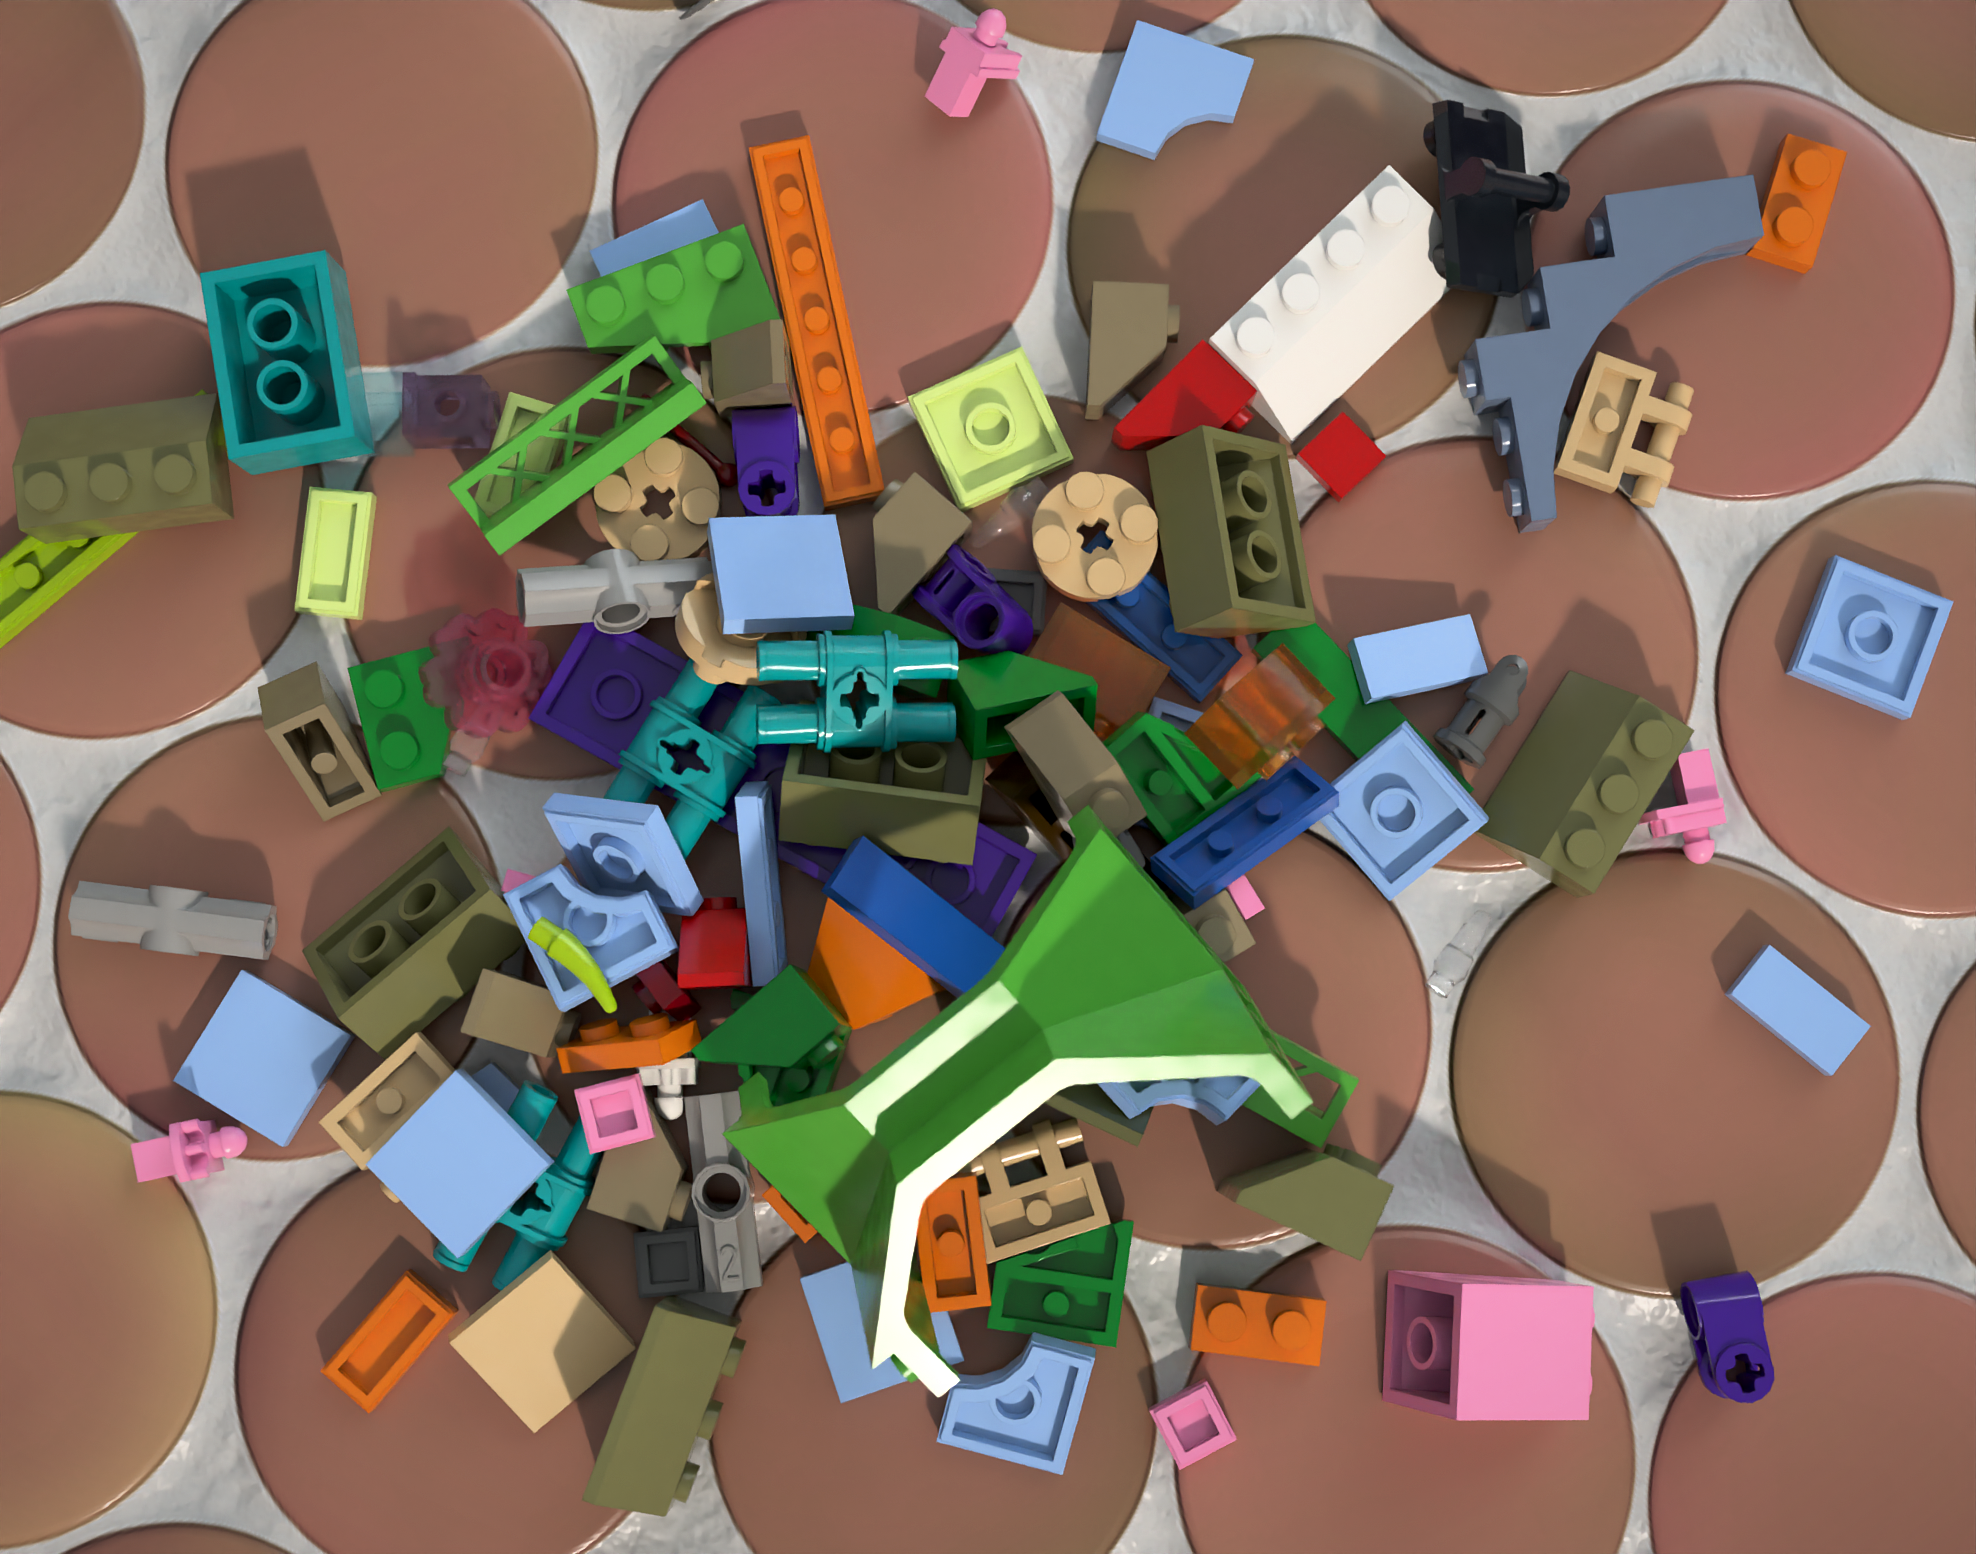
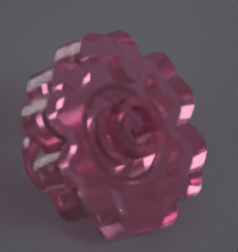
M498 608L483 611L476 618L469 614L461 613L449 618L443 625V628L436 630L430 635L428 644L434 658L423 662L418 672L421 683L424 685L423 698L431 707L445 708L444 722L451 731L464 732L471 738L483 739L493 735L497 729L503 733H514L522 730L528 724V718L541 697L537 690L548 685L553 673L548 663L549 657L546 645L541 641L527 640L528 627H524L523 623L519 622L518 616L508 615ZM487 668L490 671L491 679L488 676Z

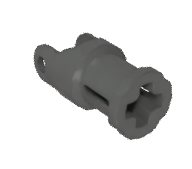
M1507 655L1497 663L1490 674L1483 675L1479 679L1474 680L1464 692L1467 699L1447 728H1439L1433 736L1434 740L1456 759L1476 769H1480L1486 762L1483 753L1503 725H1512L1519 715L1518 698L1525 689L1528 675L1526 661L1517 655ZM1480 720V722H1479L1478 725L1475 727V729L1473 730V732L1469 735V733L1472 731V729L1474 728V726H1475V725L1477 724V722Z

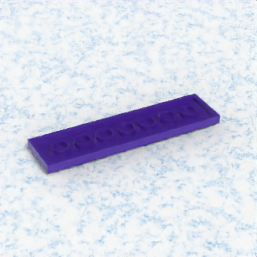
M593 622L583 623L528 719L620 770L623 765L618 763L621 757L618 755L621 749L624 751L628 749L652 710V707L649 706L651 701H656L658 696L666 697L688 661L635 631L622 634H607L599 631ZM727 682L718 684L697 718L702 722L700 728L710 734L713 729L720 732L744 692ZM694 743L689 750H682L679 747L674 749L669 745L665 746L679 764L676 774L682 775L683 771L687 768H692L696 771L702 770L705 773L711 771L696 754L700 745ZM791 743L757 744L753 750V753L757 755L755 760L756 766L754 769L749 767L723 808V811L726 812L723 818L720 817L717 822L711 821L738 835L735 796L746 782L768 781V785H771L778 858L826 884L847 849L810 846L804 843L778 840L782 778ZM664 784L662 789L655 786V790L675 801L678 800L673 796L676 790ZM978 822L973 865L950 862L941 863L933 860L896 855L888 856L992 937L1036 859L1037 854Z

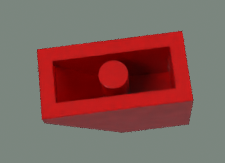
M1202 339L1114 427L1111 442L1119 450H1151L1200 425L1240 434L1255 416L1248 409L1253 403L1257 390Z
M737 897L703 898V903L693 916L682 915L677 972L678 988L687 990L755 988L752 982L746 909H737Z

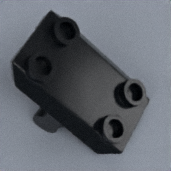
M1448 99L1432 104L1434 120L1428 122L1423 131V139L1427 150L1437 158L1443 243L1438 244L1433 251V265L1437 273L1446 280L1448 288L1513 298L1522 291L1534 275L1530 219L1534 214L1543 210L1556 212L1562 209L1570 195L1569 181L1565 176L1553 172H1543L1539 176L1526 174L1522 127L1506 113L1493 109L1479 110L1464 106V103Z

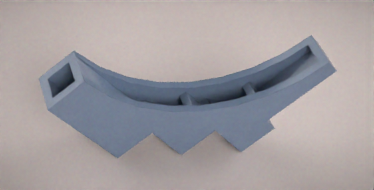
M1754 175L1604 195L1590 214V218H1587L1585 222L1586 247L1590 256L1597 255V259L1540 267L1527 284L1528 289L1522 291L1523 318L1526 326H1534L1535 331L1475 339L1464 354L1465 360L1459 361L1458 381L1463 398L1471 397L1474 415L1499 412V418H1494L1493 440L1497 454L1499 456L1506 455L1510 479H1505L1503 482V500L1507 515L1509 517L1516 516L1519 533L1544 530L1557 518L1554 461L1560 418L1575 375L1598 335L1620 311L1654 286L1696 266L1746 254L1764 236Z

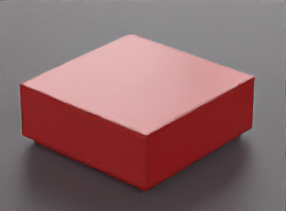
M1342 411L1297 454L1295 459L1339 503L1386 458V455Z

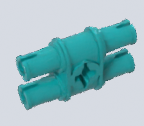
M883 630L881 635H832L831 631H823V634H817L816 640L812 641L757 640L756 670L758 681L816 680L817 686L821 687L820 697L815 698V704H756L757 744L815 743L817 750H822L823 753H830L831 748L880 747L882 752H889L890 749L896 748L897 742L955 741L956 711L953 702L897 703L896 698L893 697V686L898 685L899 679H957L958 646L955 639L898 640L896 633H891L890 630ZM860 672L867 689L860 692L859 701L856 702V709L853 711L846 694L852 692L853 682L857 681V673Z
M691 658L677 677L666 697L658 696L656 701L652 700L649 704L652 710L628 749L626 751L621 749L618 754L621 756L618 763L623 766L603 799L645 804L655 786L662 789L663 785L666 784L676 790L673 796L678 800L665 821L684 860L688 857L710 820L717 822L720 817L723 818L726 812L723 811L726 803L749 767L754 769L757 764L755 762L757 755L753 753L757 746L756 704H782L778 699L759 687L749 685L720 732L713 729L710 734L700 728L702 722L697 718L718 684H710L697 676L693 670L694 661ZM694 743L700 745L696 754L711 771L705 773L702 770L696 771L692 768H687L683 771L682 775L676 774L679 764L665 746L669 745L674 749L679 747L682 750H689Z
M525 1080L507 1114L536 1142L558 1100V1096L538 1083ZM581 1116L578 1117L558 1156L551 1157L555 1162L535 1181L536 1193H528L524 1200L518 1199L496 1222H501L513 1228L516 1232L492 1279V1284L500 1291L548 1251H558L560 1247L566 1244L568 1240L566 1232L585 1196H591L595 1183L592 1173L604 1151L593 1154L589 1153ZM487 1232L465 1255L458 1259L439 1240L433 1251V1257L449 1268L466 1272Z

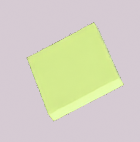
M1022 346L908 397V403L951 497L961 512H965L1073 463L1072 453Z

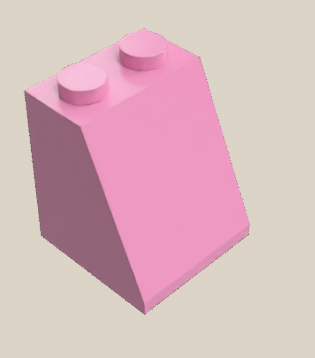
M1388 1270L1382 1401L1453 1420H1589V1396L1592 1391V1376L1590 1373L1592 1329L1595 1322L1593 1308L1594 1287L1550 1279Z

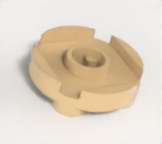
M659 438L595 485L596 518L602 533L614 549H626L634 552L638 556L639 561L696 558L709 546L707 537L709 518H720L722 505L721 489L714 472L698 453L677 444L674 440ZM656 489L659 493L669 490L676 495L669 502L670 509L673 512L669 517L662 519L657 513L651 514L648 517L643 514L642 509L648 504L646 495L652 490Z
M1079 472L1069 480L1055 486L1041 501L1032 524L1033 554L1043 578L1055 590L1069 598L1082 602H1097L1099 599H1110L1117 595L1121 596L1137 587L1152 566L1158 547V518L1143 494L1127 481L1108 474ZM1099 522L1107 527L1105 536L1112 541V545L1107 550L1097 546L1090 554L1081 548L1084 538L1077 531L1082 525L1093 527Z
M713 573L697 580L695 588L689 593L686 592L675 618V631L678 641L685 653L694 661L693 670L697 676L710 684H723L727 681L751 686L783 683L786 680L758 681L756 670L757 640L805 641L807 638V631L722 634Z

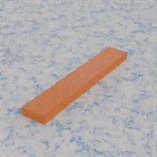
M806 135L748 147L825 511L876 501L885 488L810 136Z

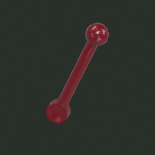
M643 393V395L641 396L644 398H651L646 393ZM680 424L669 431L687 448L698 453L708 463L710 468L716 472V478L720 485L733 487L738 484L736 465L733 463H723Z

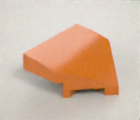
M827 898L807 973L848 1021L853 1030L891 1017L892 1014L945 990L943 986L832 899Z

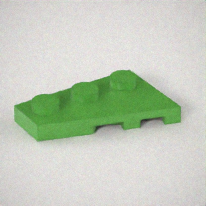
M744 224L566 290L591 354L626 353L652 334L656 336L666 351H668L669 347L709 346V349H711V340L767 320L780 319Z

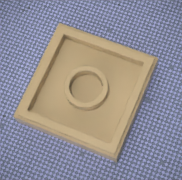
M552 1250L548 1251L448 1334L449 1343L533 1433L537 1432L636 1349L634 1340Z

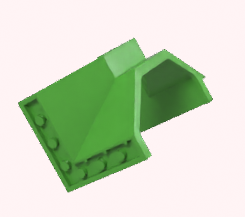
M1089 805L1067 821L1076 838L1074 850L995 965L984 978L859 1079L841 1090L774 1107L770 1102L767 1080L757 1072L738 1087L742 1115L737 1122L722 1133L851 1265L872 1370L890 1357L895 1367L908 1381L913 1383L920 1379L937 1397H940L960 1379L958 1372L940 1354L916 1254L913 1250L920 1207L930 1192L1054 1093L1073 1084L1246 1076L1256 1080L1290 1119H1293L1314 1102L1244 985Z

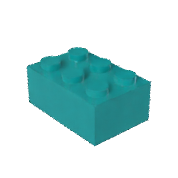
M326 250L200 273L228 459L249 474L256 475L375 453L346 271Z

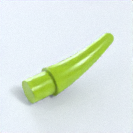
M541 917L530 930L528 939L548 952L547 956L562 964L579 978L594 995L605 1012L613 1013L617 1009V1003L603 972L592 955L567 928L562 930L545 917Z

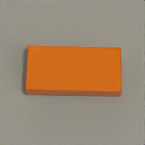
M408 1269L320 1372L369 1414L376 1409L459 1310L416 1272Z

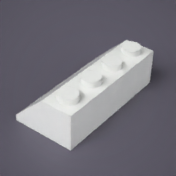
M1388 165L1209 339L1208 344L1257 390L1251 406L1291 445L1452 289L1447 287L1446 280L1437 273L1433 265V251L1438 244L1443 243L1442 222L1435 209Z

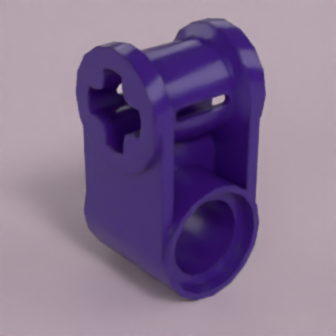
M796 406L732 410V435L738 475V492L746 517L798 515L800 507L798 481L800 441ZM776 488L777 495L774 497V505L762 506L761 500L764 499L765 489Z
M957 544L952 545L946 552L948 560L926 586L918 584L913 590L912 595L926 611L942 622L967 647L986 655L1004 651L1023 654L1033 637L1034 629L1031 617L996 582L994 575L978 559ZM999 616L998 628L989 637V626L993 619Z
M1742 1271L1682 1283L1680 1289L1682 1310L1692 1337L1698 1373L1703 1385L1712 1394L1721 1398H1729L1739 1403H1753L1762 1399L1771 1390L1774 1382V1367L1763 1324L1764 1311L1762 1300L1752 1274L1748 1271ZM1736 1360L1743 1361L1746 1365V1372L1736 1375V1382L1727 1380L1726 1370L1735 1367Z

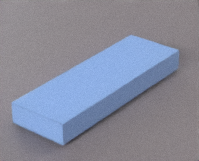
M768 781L746 782L735 796L753 987L765 986L788 965L771 785H768Z

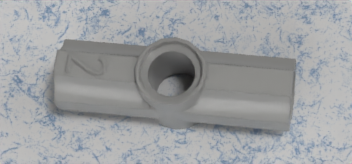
M610 549L592 555L585 561L584 565L517 569L515 585L519 622H522L524 627L593 622L599 631L607 634L631 632L642 627L649 618L676 616L686 592L689 593L695 588L697 580L713 573L712 563L708 561L707 557L639 561L638 556L634 552L626 549Z
M79 881L78 888L71 897L68 919L71 924V935L82 936L85 939L117 943L118 941L140 944V949L199 956L200 952L269 960L271 950L276 942L278 930L277 906L254 901L208 897V892L150 885L148 890Z
M739 1091L684 1097L694 1180L691 1197L698 1215L706 1293H723L763 1286L754 1208L755 1183L750 1173L749 1161L722 1135L742 1115ZM727 1173L738 1181L741 1194L736 1206L730 1209H722L715 1206L709 1200L707 1184L713 1175Z

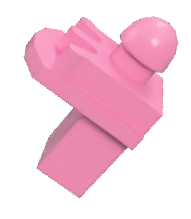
M995 8L988 9L980 14L975 22L976 28L951 27L947 38L943 39L939 46L945 54L925 97L949 117L969 116L987 78L1016 79L1020 72L1018 64L1022 55L1006 49L1008 43L999 39L1003 38L1005 34L1006 18L1001 11Z
M1709 748L1681 753L1671 768L1670 773L1678 806L1644 813L1638 822L1639 825L1650 823L1653 839L1682 833L1685 845H1682V849L1686 857L1696 864H1704L1713 856L1714 839H1710L1708 828L1727 823L1723 799L1719 798Z
M197 1118L169 1124V1136L131 1144L138 1183L177 1175L180 1183L210 1177V1173L225 1170L222 1157L230 1159L240 1155L245 1150L248 1138L243 1130L234 1126L222 1127L217 1132L215 1120L200 1121Z

